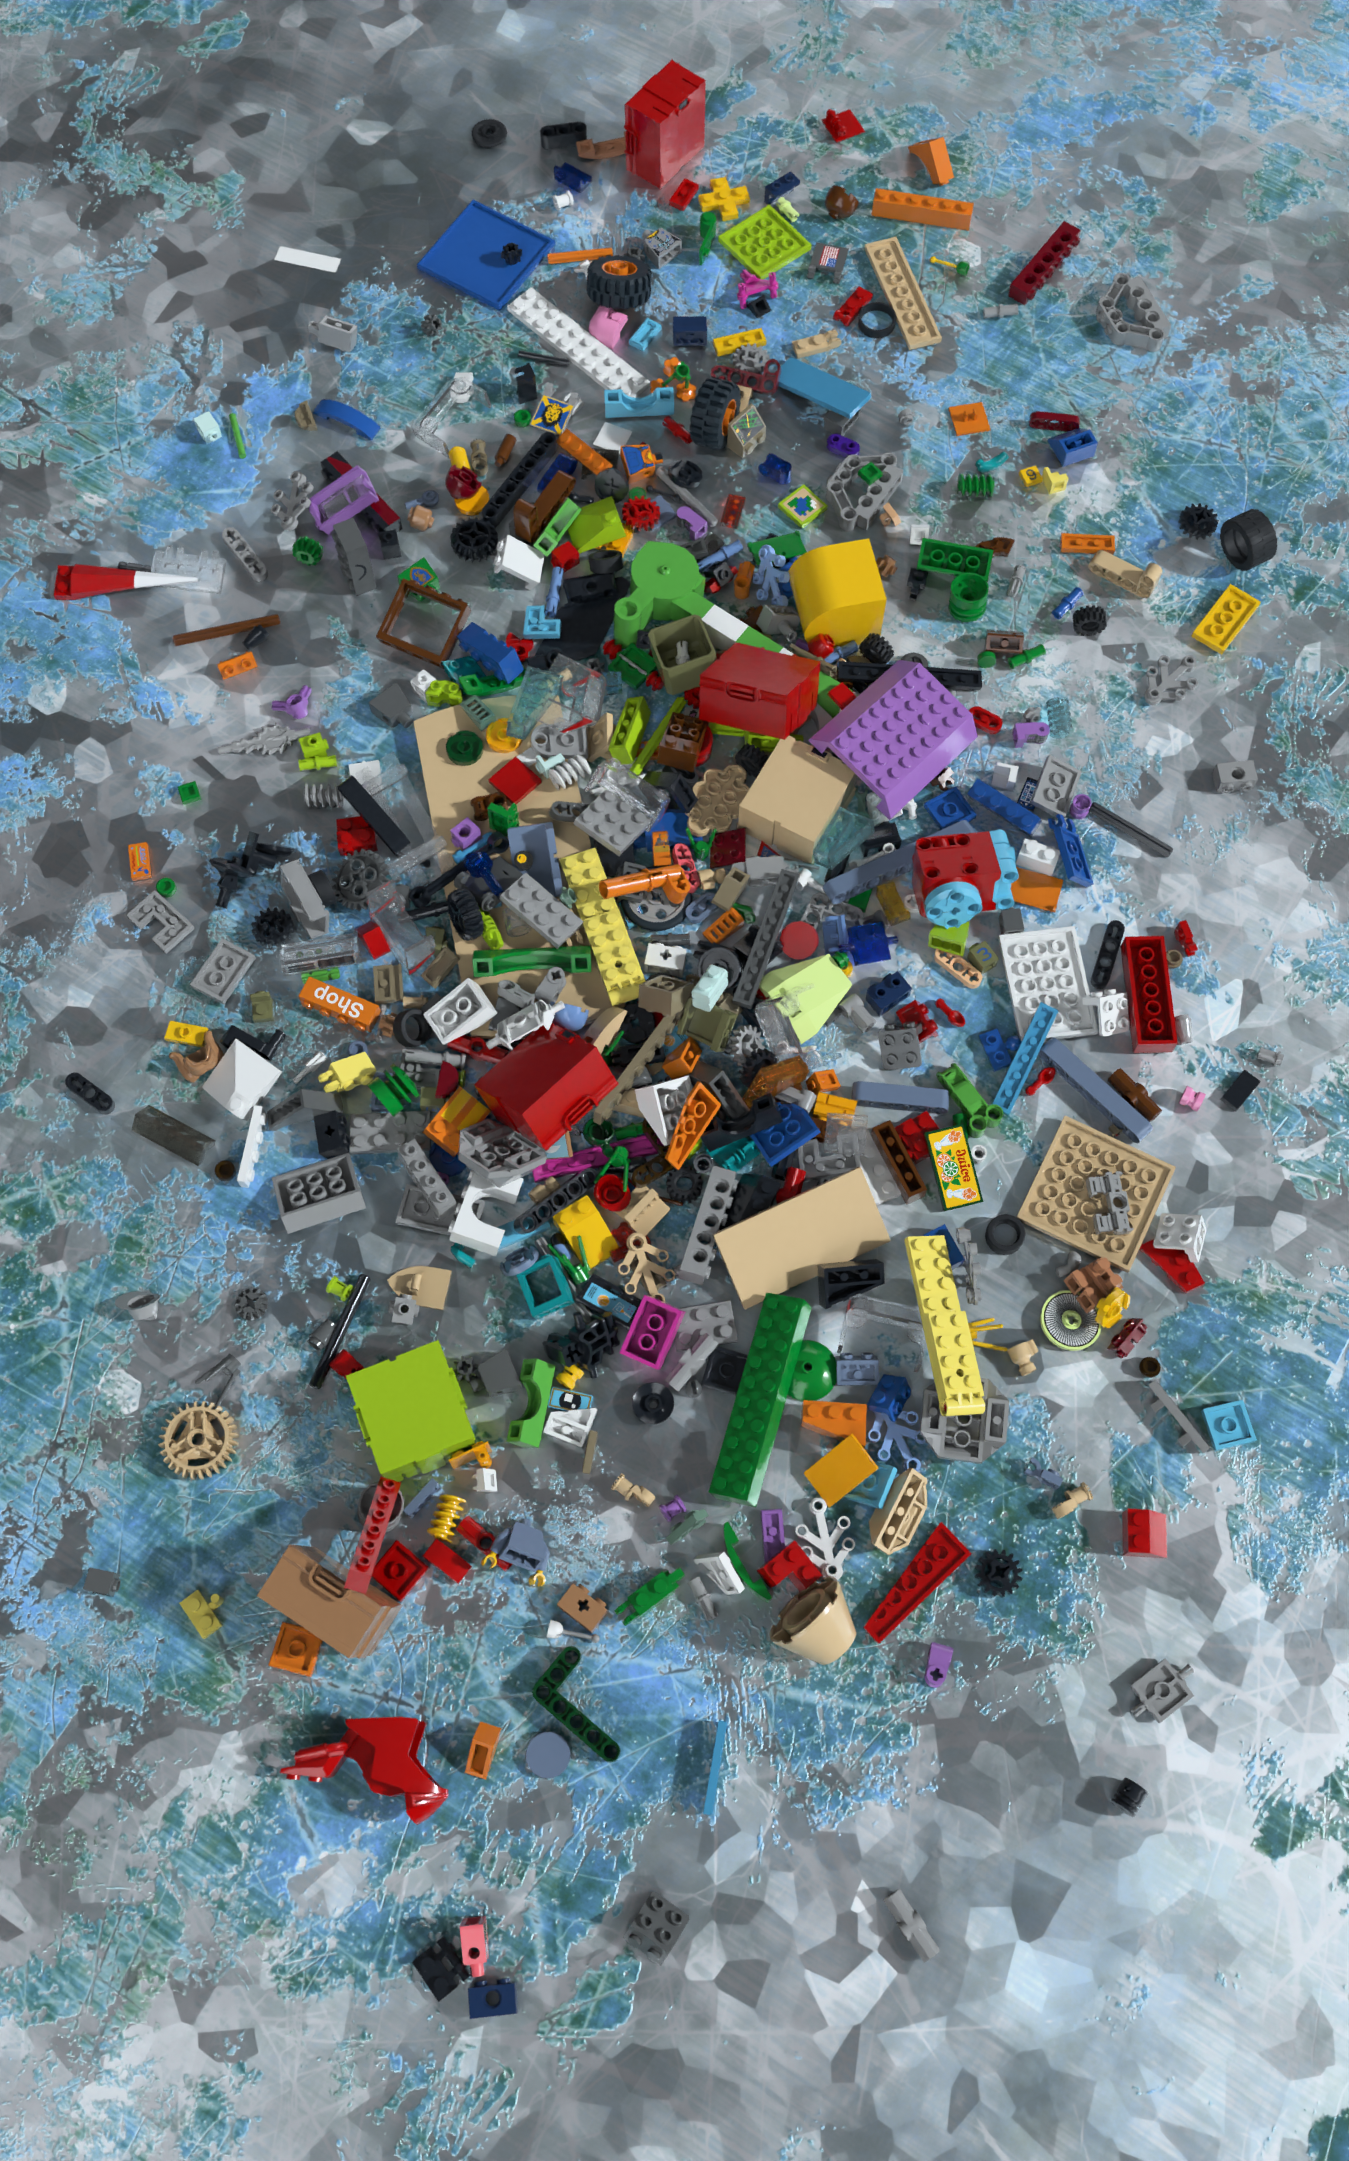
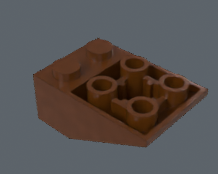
M673 712L659 745L657 763L693 772L709 722Z

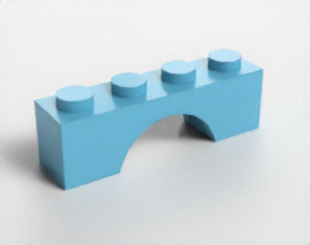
M673 387L656 388L652 394L642 398L627 396L622 389L604 390L605 418L674 415Z

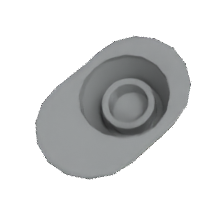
M141 1291L129 1292L119 1296L115 1300V1305L118 1308L128 1310L135 1320L157 1319L159 1309L158 1300L161 1296Z

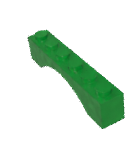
M591 946L559 947L558 949L556 947L475 950L473 951L472 958L474 977H489L511 971L551 969L553 967H559L563 971L570 973L591 972L592 969Z

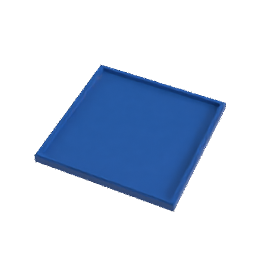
M472 200L417 263V269L500 311L555 246V240ZM508 243L518 244V249H522L521 261L515 265L506 264L505 259H502L501 256L503 246H506Z

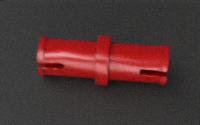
M670 416L664 418L662 425L672 431L675 437H679L686 444L692 442L690 432L684 428L683 424L677 423Z

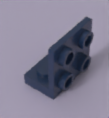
M674 316L673 346H707V317Z

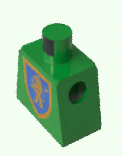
M424 557L397 576L399 586L403 578L409 581L416 580L421 586H431L436 590L435 592L440 593L438 591L440 588L439 579ZM411 591L409 593L418 601H423L424 599H426L425 597L420 596Z

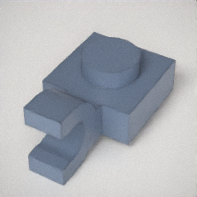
M1033 1457L1030 1459L1029 1463L1035 1466V1471L1026 1469L1024 1474L1035 1477L1043 1484L1057 1490L1063 1481V1478L1059 1477L1060 1474L1052 1469L1042 1470L1038 1460Z

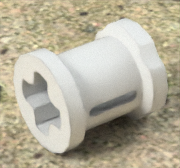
M569 190L559 196L553 195V203L557 211L561 210L564 206L574 205L573 197Z

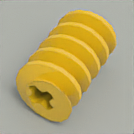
M450 1494L440 1495L439 1499L443 1503H437L436 1507L440 1511H434L433 1516L437 1519L430 1521L433 1527L428 1528L427 1532L438 1540L451 1543L447 1536H454L455 1533L450 1530V1527H457L453 1519H460L456 1511H463L459 1503H466V1500Z

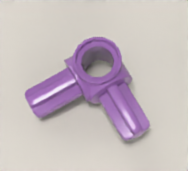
M304 685L298 694L291 695L286 701H272V710L286 711L294 719L304 718L308 714L307 699L312 692L311 688Z

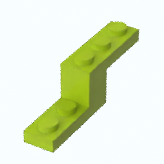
M708 723L712 734L744 737L745 744H753L755 748L759 747L760 751L773 752L780 740L779 738L721 724ZM789 735L794 737L796 741H804L803 735Z

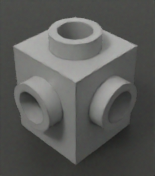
M400 1294V1297H395L394 1301H390L388 1313L392 1314L391 1322L412 1325L413 1318L418 1316L419 1305H416V1300H412V1295ZM402 1305L407 1307L406 1313L401 1312L400 1308Z

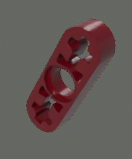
M1035 411L1030 414L1029 425L1035 429L1069 432L1079 428L1080 418L1072 414Z

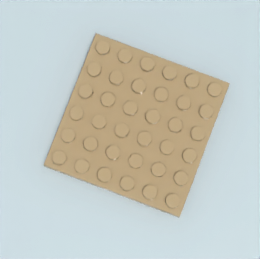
M1064 1116L1016 1218L1022 1223L1098 1259L1101 1257L1107 1258L1111 1263L1110 1265L1128 1273L1176 1167L1068 1116ZM1116 1171H1121L1123 1173L1120 1176L1122 1191L1127 1192L1130 1211L1127 1213L1129 1226L1134 1229L1129 1234L1115 1235L1113 1231L1096 1234L1093 1216L1095 1214L1107 1216V1213H1109L1107 1200L1103 1192L1089 1198L1086 1180L1088 1177H1101L1106 1172H1112L1113 1174ZM1113 1199V1204L1116 1207L1121 1208L1123 1206L1120 1199Z

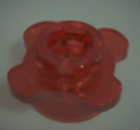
M621 1222L620 1226L611 1232L612 1236L622 1246L626 1245L627 1238L632 1233H636L635 1230H631L626 1222Z

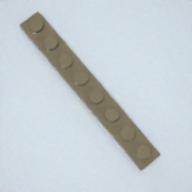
M684 1008L682 1011L674 1014V1016H664L618 1078L617 1082L619 1084L603 1098L595 1109L593 1122L601 1125L604 1119H609L613 1111L612 1108L615 1105L618 1106L622 1101L623 1093L631 1089L635 1077H639L644 1070L646 1062H650L653 1059L654 1051L657 1047H662L665 1036L673 1032L675 1023L683 1017Z

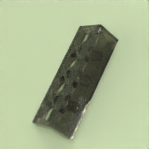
M150 1105L135 1114L132 1131L197 1166L203 1163L205 1152L215 1145L214 1139ZM150 1113L156 1117H150L147 1114ZM196 1141H202L206 1144L202 1145Z

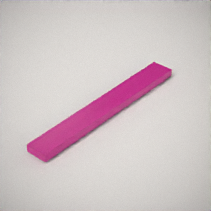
M646 1135L609 1144L613 1150L616 1146L625 1147L629 1152L627 1158L636 1156L647 1157L658 1154ZM657 1138V1143L660 1146H664L661 1140ZM593 1147L573 1152V1156L570 1158L546 1159V1163L535 1168L532 1173L535 1183L545 1181L549 1176L559 1178L578 1173L587 1168H599V1166H604L609 1158L602 1153L601 1147Z

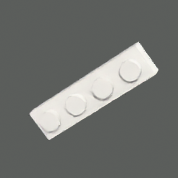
M254 1105L237 1182L241 1187L249 1188L250 1182L254 1180L255 1171L253 1167L254 1163L258 1162L259 1151L257 1150L259 1144H262L263 1125H266L268 1118L262 1106Z

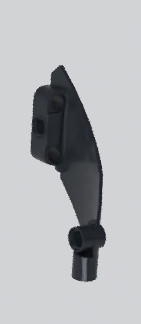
M604 574L566 583L564 589L568 603L559 607L554 619L561 620L560 638L543 639L535 656L527 658L530 674L547 670L559 671L564 665L595 655L614 620L615 604L618 600L625 598L630 582L622 576L615 578L614 574ZM589 587H592V588H594L595 590H594V591H588L587 589H588ZM558 658L560 661L552 662L551 659Z

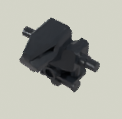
M610 1311L604 1312L602 1318L591 1315V1322L587 1324L582 1319L581 1312L573 1313L575 1326L569 1330V1335H561L556 1332L551 1333L547 1341H543L542 1345L551 1360L567 1367L577 1363V1365L589 1371L591 1378H597L599 1376L597 1365L602 1363V1355L605 1353L608 1355L614 1354L613 1347L620 1345L617 1337L618 1327L613 1323L612 1312Z

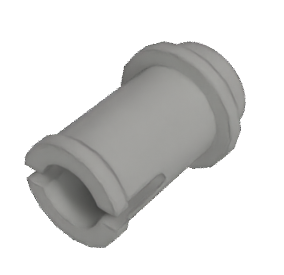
M1261 1047L1257 1059L1273 1063L1274 1066H1280L1284 1055L1280 1051L1277 1053Z

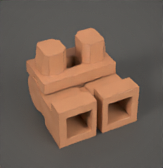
M1101 1257L1087 1266L1073 1271L1063 1280L1074 1296L1082 1292L1076 1299L1086 1313L1097 1308L1099 1300L1101 1298L1106 1299L1114 1288H1124L1122 1286L1123 1280L1119 1275L1112 1272L1110 1269L1111 1263L1107 1258Z

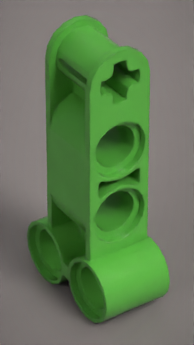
M952 1063L951 1067L943 1072L936 1073L940 1084L945 1090L949 1091L950 1097L963 1114L967 1115L969 1120L967 1129L970 1137L980 1138L983 1136L986 1126L995 1128L1000 1124L1003 1116L1002 1108L996 1104L988 1106L957 1064ZM988 1114H995L997 1119L990 1118ZM978 1124L981 1126V1129H975L972 1125Z

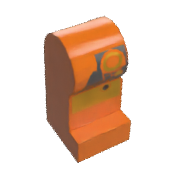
M667 831L652 832L653 867L671 865Z

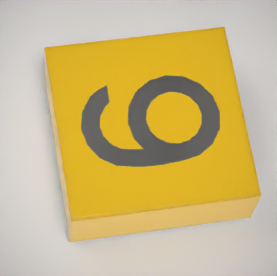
M1036 465L1019 471L1025 487L1042 483L1043 478Z

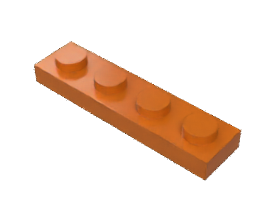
M567 428L556 440V443L596 476L601 470L612 468L609 461Z

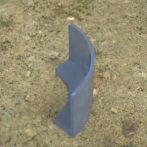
M547 822L508 828L512 866L522 874L527 873L554 897H558L562 892V881L558 858H554L553 855L557 854L553 823ZM524 854L526 861L524 863L518 862V855Z

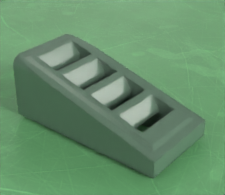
M476 695L460 704L480 731L485 730L490 723L496 721V716ZM474 701L476 702V703L473 704L472 706L468 707V705H470V704L473 703Z

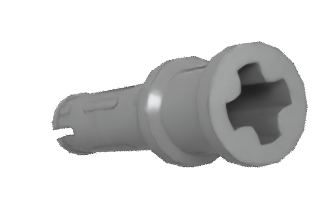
M406 1049L404 1061L442 1066V1061H445L462 1071L465 1066L466 1054H449L448 1051L442 1054Z

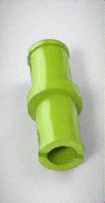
M318 755L315 758L298 759L300 771L317 769L318 771L321 768L337 767L336 755L319 757Z

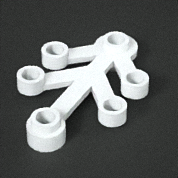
M814 1498L809 1504V1510L811 1514L816 1516L820 1538L809 1532L807 1526L803 1524L796 1527L795 1534L798 1538H804L823 1551L825 1560L815 1555L811 1547L803 1546L801 1548L802 1550L808 1549L810 1551V1556L808 1557L813 1564L821 1568L823 1578L833 1576L839 1580L843 1573L841 1564L847 1554L854 1549L855 1541L849 1537L845 1538L842 1542V1549L835 1558L833 1557L832 1549L844 1530L849 1528L850 1519L846 1516L840 1517L835 1530L829 1537L824 1516L827 1508L826 1502L822 1498ZM815 1503H821L822 1508L820 1510L815 1509ZM846 1520L848 1525L842 1527L840 1521ZM804 1528L806 1533L800 1535L798 1529ZM850 1541L852 1547L846 1548L844 1543ZM831 1566L836 1569V1573L830 1574L828 1572V1568Z

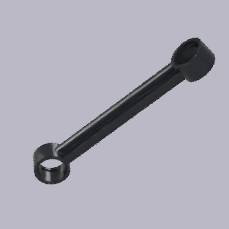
M501 832L492 833L488 837L485 846L427 886H418L412 889L409 893V898L414 906L417 908L425 907L430 903L431 896L455 880L459 873L468 871L494 852L496 854L505 852L509 847V840ZM502 839L500 845L494 847L495 842Z

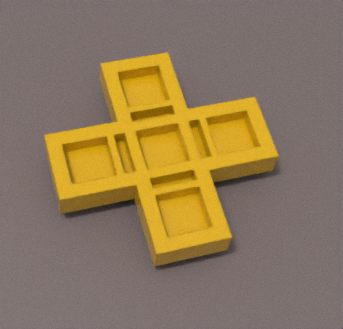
M726 177L711 179L710 187L712 192L698 195L702 212L718 209L722 222L738 219L736 206L750 203V196L746 186L730 189Z

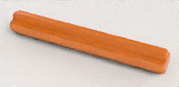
M609 247L549 253L547 259L549 264L577 262L585 259L597 260L600 257L613 256V250Z

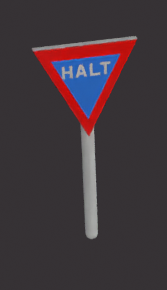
M761 841L757 856H781ZM784 858V860L796 861V860H791V859ZM798 861L800 866L817 870L820 868L816 865Z

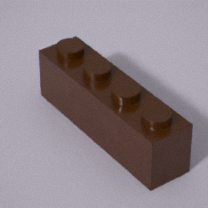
M891 1120L873 1127L870 1135L896 1182L906 1205L925 1197L927 1188Z

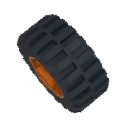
M620 255L600 257L597 260H593L588 266L587 294L594 303L600 306L603 305L606 308H637V306H642L651 296L652 271L647 263L634 257Z
M716 377L707 378L702 383V387L699 388L698 395L695 398L690 418V437L695 444L714 450L726 447L728 424L739 415L741 404L740 388L736 383Z

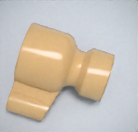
M724 868L716 869V871L711 869L697 870L700 879L699 888L703 890L714 889L715 883L722 884L726 877Z
M549 1176L545 1180L544 1185H537L528 1195L536 1204L558 1188L560 1184L555 1178Z
M1033 1339L1007 1350L1012 1362L1019 1365L1021 1376L1037 1370L1034 1363L1030 1361V1358L1038 1352Z

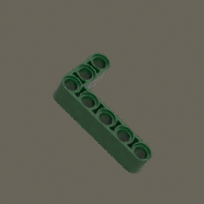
M574 1646L566 1647L534 1685L532 1690L533 1697L604 1761L608 1763L616 1762L621 1754L619 1745L558 1692L582 1660L578 1648ZM568 1652L577 1653L578 1657L574 1663H568L565 1660ZM555 1669L563 1671V1677L559 1681H554L551 1678V1673ZM540 1687H546L549 1690L548 1696L544 1699L537 1697V1690ZM558 1701H562L566 1705L565 1711L560 1714L555 1713L553 1709ZM574 1716L582 1718L583 1723L581 1727H571L570 1721ZM590 1731H597L600 1734L598 1742L590 1743L588 1741L587 1735ZM609 1745L617 1749V1754L613 1758H607L604 1754L605 1748Z

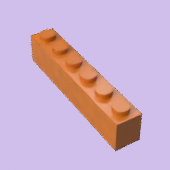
M876 188L871 216L969 231L974 203Z

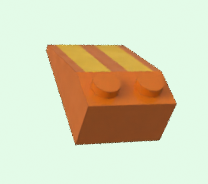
M459 1086L422 1133L452 1157H455L459 1152L460 1130L483 1121L490 1113V1110Z

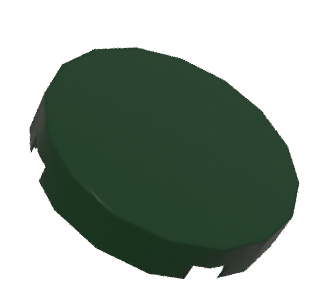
M468 730L459 731L448 738L446 753L453 763L460 766H469L481 758L483 743L474 732Z

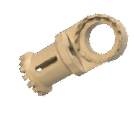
M621 1473L611 1489L621 1493L627 1502L634 1496L638 1501H643V1505L645 1504L646 1507H649L656 1497L643 1486L633 1485Z
M1082 1482L1078 1488L1064 1492L1067 1499L1066 1502L1064 1501L1060 1503L1061 1506L1058 1504L1052 1508L1057 1519L1074 1511L1078 1504L1083 1501L1093 1499L1091 1491H1088L1090 1488L1086 1483Z

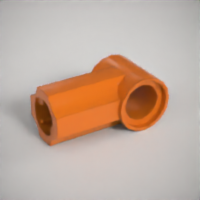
M744 561L739 565L737 577L734 580V595L738 599H746L750 595V586L755 571V565L751 564V562Z

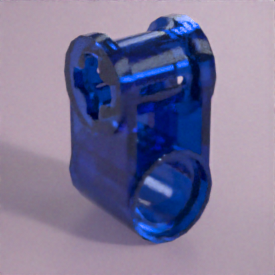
M769 453L764 463L758 466V470L763 476L779 484L786 485L792 480L791 463L777 457L775 454Z

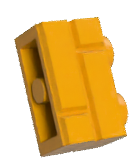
M818 1092L813 1117L819 1120L834 1122L838 1125L839 1129L851 1128L857 1101Z

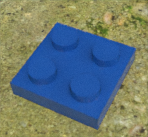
M956 786L924 803V808L940 830L962 820L970 822L976 818V813Z

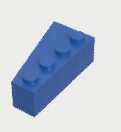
M471 622L457 635L460 642L459 647L465 653L468 651L476 662H482L487 671H493L500 681L504 680L510 684L524 671L515 648L512 646L508 648L504 641L501 640L499 642L493 634L489 635L485 629L474 622Z

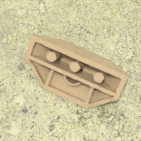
M908 1468L893 1480L883 1509L875 1508L869 1520L872 1545L887 1555L909 1545L927 1509V1478L915 1469Z

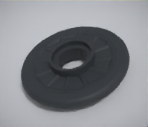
M494 119L482 120L472 129L473 140L483 147L498 146L507 137V129L504 124ZM486 132H493V134H491V135H487V134H485V133H486Z

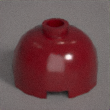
M456 465L450 467L445 479L447 490L457 500H469L474 497L482 483L477 481L478 476L473 471L464 466L461 469L456 468Z

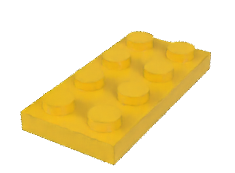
M1230 584L1193 631L1191 637L1222 655L1260 606L1261 601Z

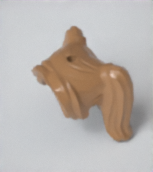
M210 1030L203 1037L205 1046L185 1058L177 1052L169 1053V1058L175 1061L180 1073L191 1083H194L201 1075L216 1067L224 1056Z

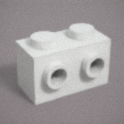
M1025 838L1016 865L1052 876L1060 850L1053 846L1040 844L1036 840Z

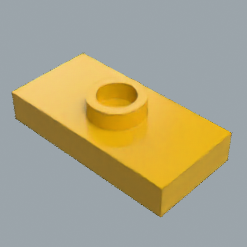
M169 1021L164 1039L170 1042L202 1048L205 1045L203 1037L208 1028Z

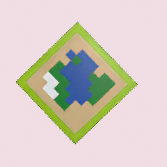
M803 484L778 503V508L803 529L825 512L828 505Z

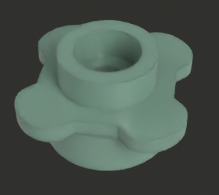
M562 887V892L559 895L560 901L567 908L571 909L572 904L577 901L576 894L571 888L566 889V887Z

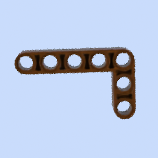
M559 470L534 504L521 498L518 499L513 509L516 536L534 543L573 490L576 478Z

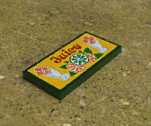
M964 1124L924 1133L943 1212L983 1202Z

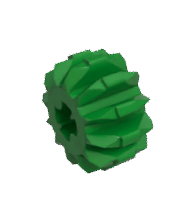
M300 536L293 544V556L296 557L297 561H301L302 564L316 566L323 556V546L319 545V541H315L313 538Z

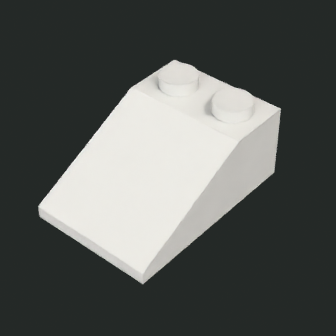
M467 978L423 1015L441 1043L446 1044L484 1025L497 1014V1011L480 986L470 978Z

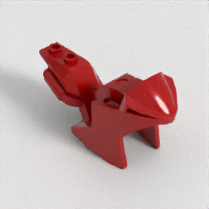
M380 1717L346 1719L345 1722L349 1729L339 1742L323 1743L299 1749L295 1752V1765L280 1769V1773L287 1774L286 1779L300 1780V1776H309L308 1781L322 1782V1778H333L347 1758L354 1759L361 1768L362 1775L372 1792L390 1797L405 1795L406 1813L416 1825L433 1815L449 1796V1789L442 1788L417 1758L426 1722L419 1721L416 1718Z

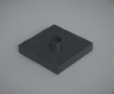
M717 1346L709 1356L701 1385L736 1396L748 1355Z

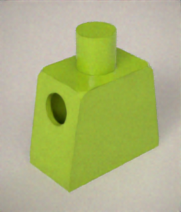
M969 921L962 924L959 928L949 927L946 929L945 926L935 925L929 933L928 947L938 948L941 951L963 957L968 938Z

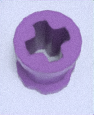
M675 1495L674 1499L667 1504L659 1505V1509L667 1522L672 1521L671 1518L680 1512L684 1513L687 1510L678 1495Z

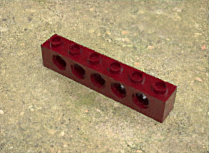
M1064 221L1010 284L1008 297L1023 305H1026L1029 300L1032 301L1038 289L1041 290L1045 281L1052 277L1054 270L1060 268L1064 258H1068L1072 249L1079 245L1081 230Z

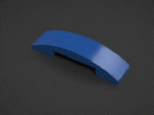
M323 399L313 410L314 415L327 421L329 418L343 423L356 429L358 435L371 441L381 429L376 422L362 412L334 400Z

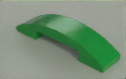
M523 664L524 671L510 684L504 680L500 681L495 675L477 678L476 674L459 677L458 680L466 694L487 696L515 689L529 682L531 677Z
M727 1521L724 1523L723 1535L726 1553L731 1565L740 1576L741 1582L754 1595L767 1603L770 1602L772 1597L762 1579L753 1583L735 1552L733 1546L738 1544L739 1539Z

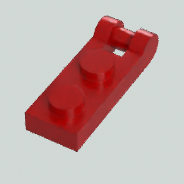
M859 286L841 308L835 311L833 319L842 321L843 325L848 327L859 315L860 310L871 301L873 293Z

